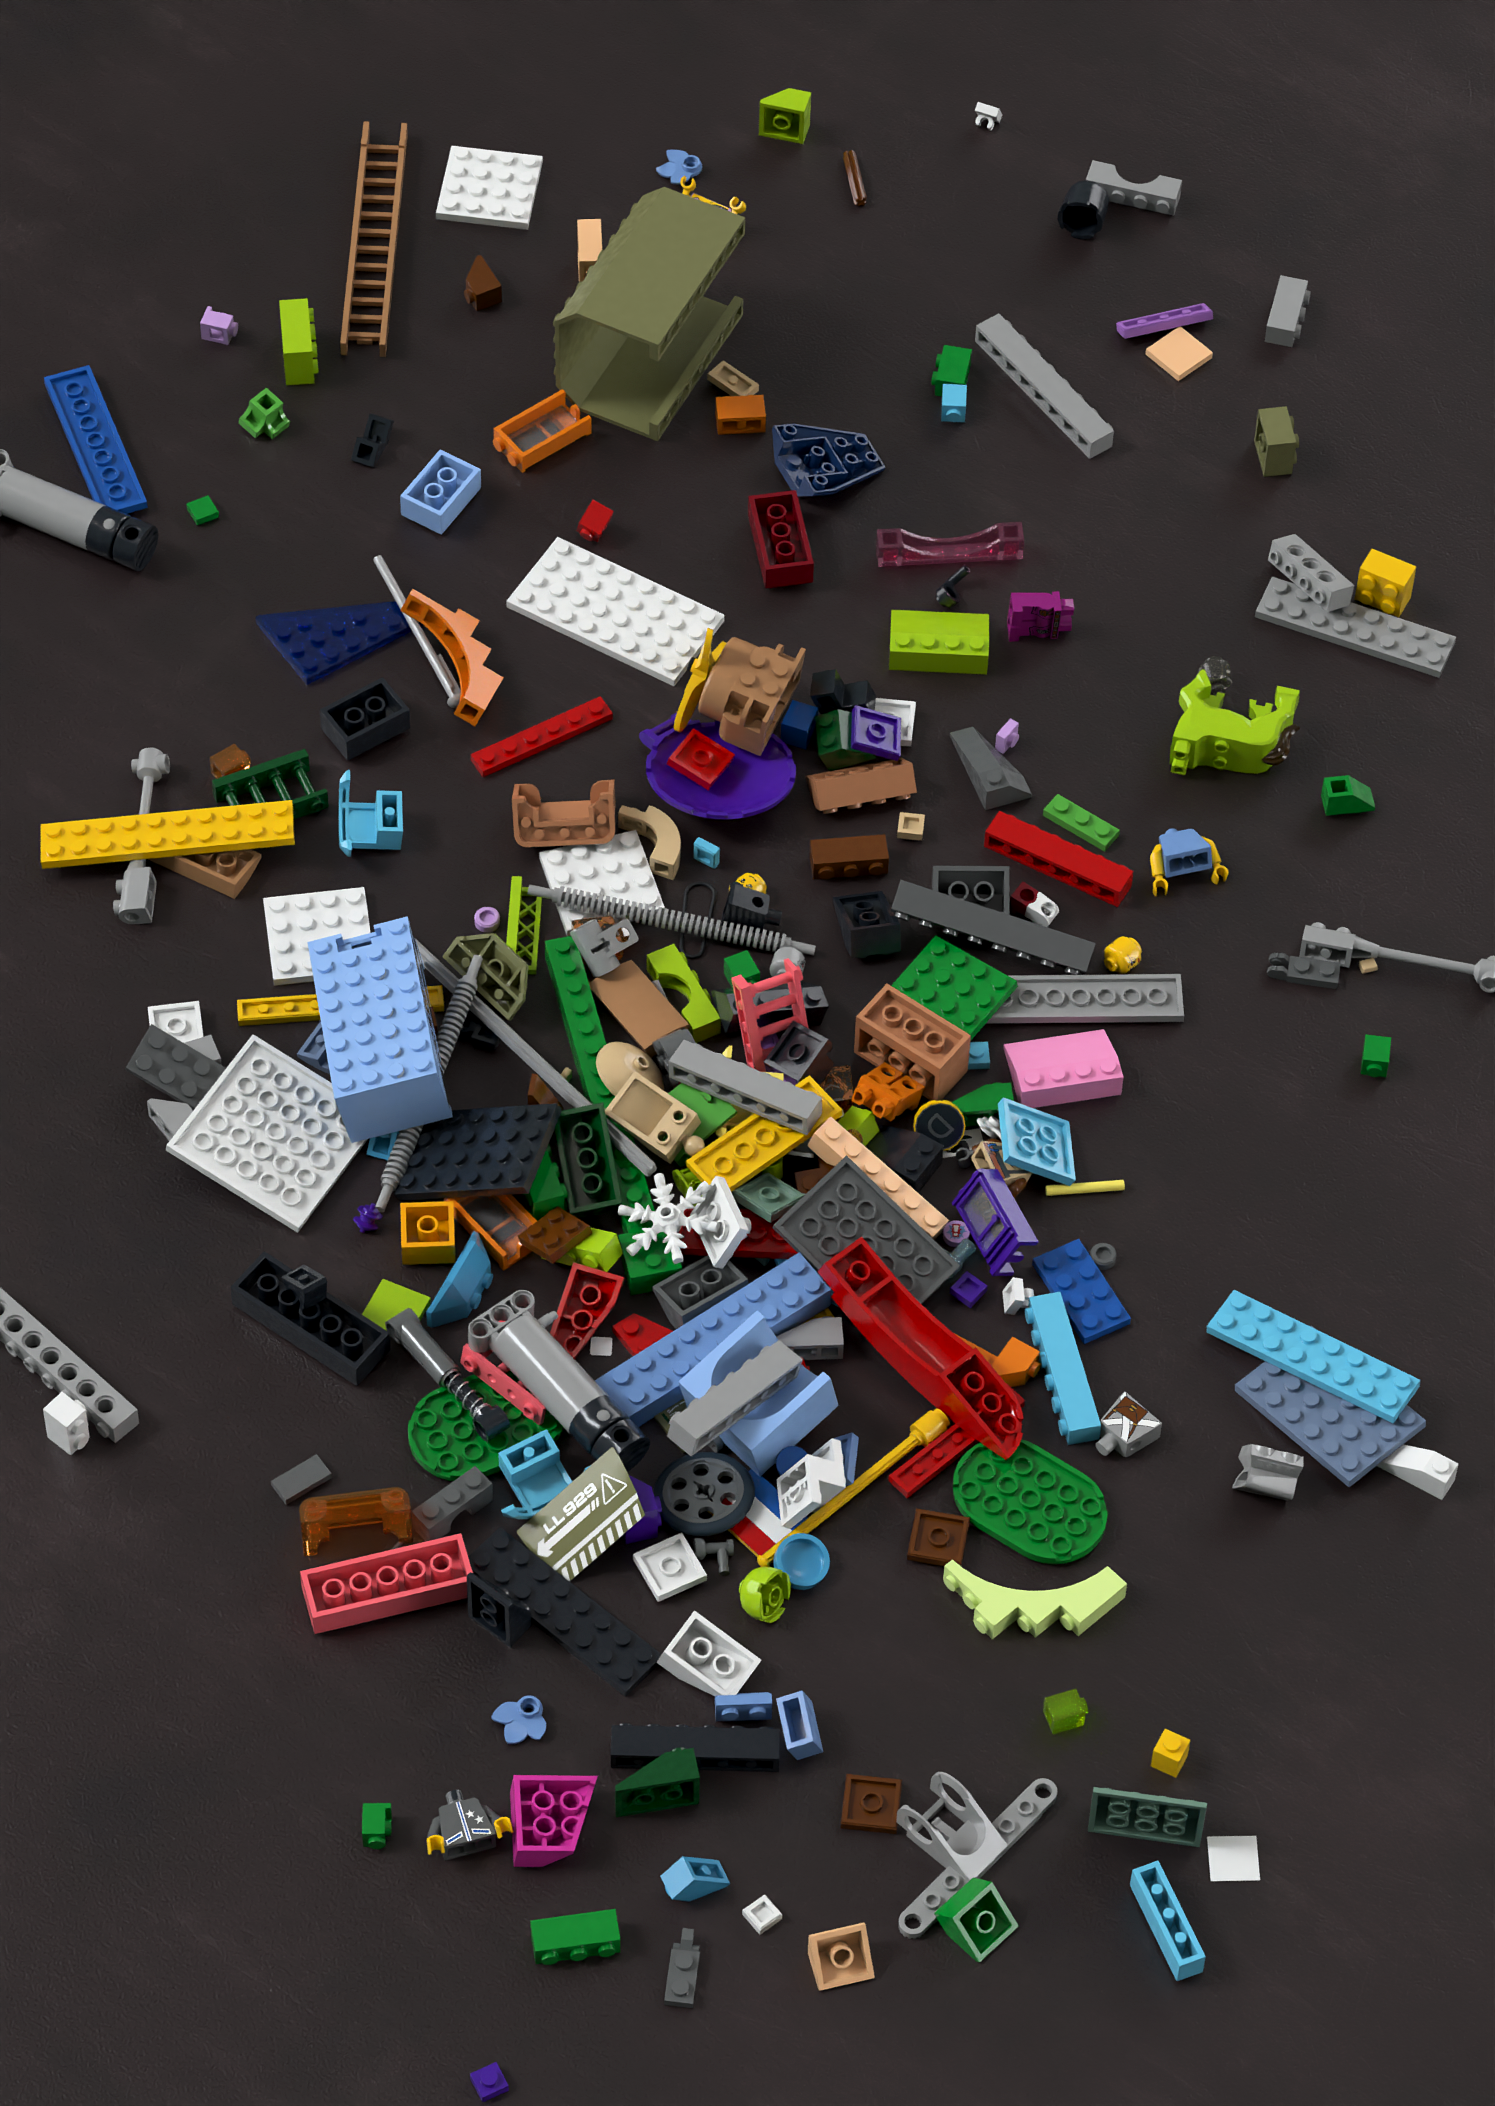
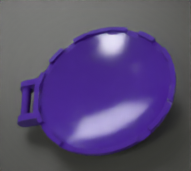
M677 712L671 715L669 720L650 730L645 729L639 733L641 742L651 749L646 760V774L651 787L665 802L688 814L711 819H738L757 815L779 804L789 794L795 782L796 764H794L792 759V752L775 734L771 735L764 751L759 756L722 740L719 735L720 722L716 720L714 722L701 723L700 720L692 721L690 719L686 728L681 733L675 731L674 721ZM693 728L735 754L733 761L709 790L667 765L668 758Z

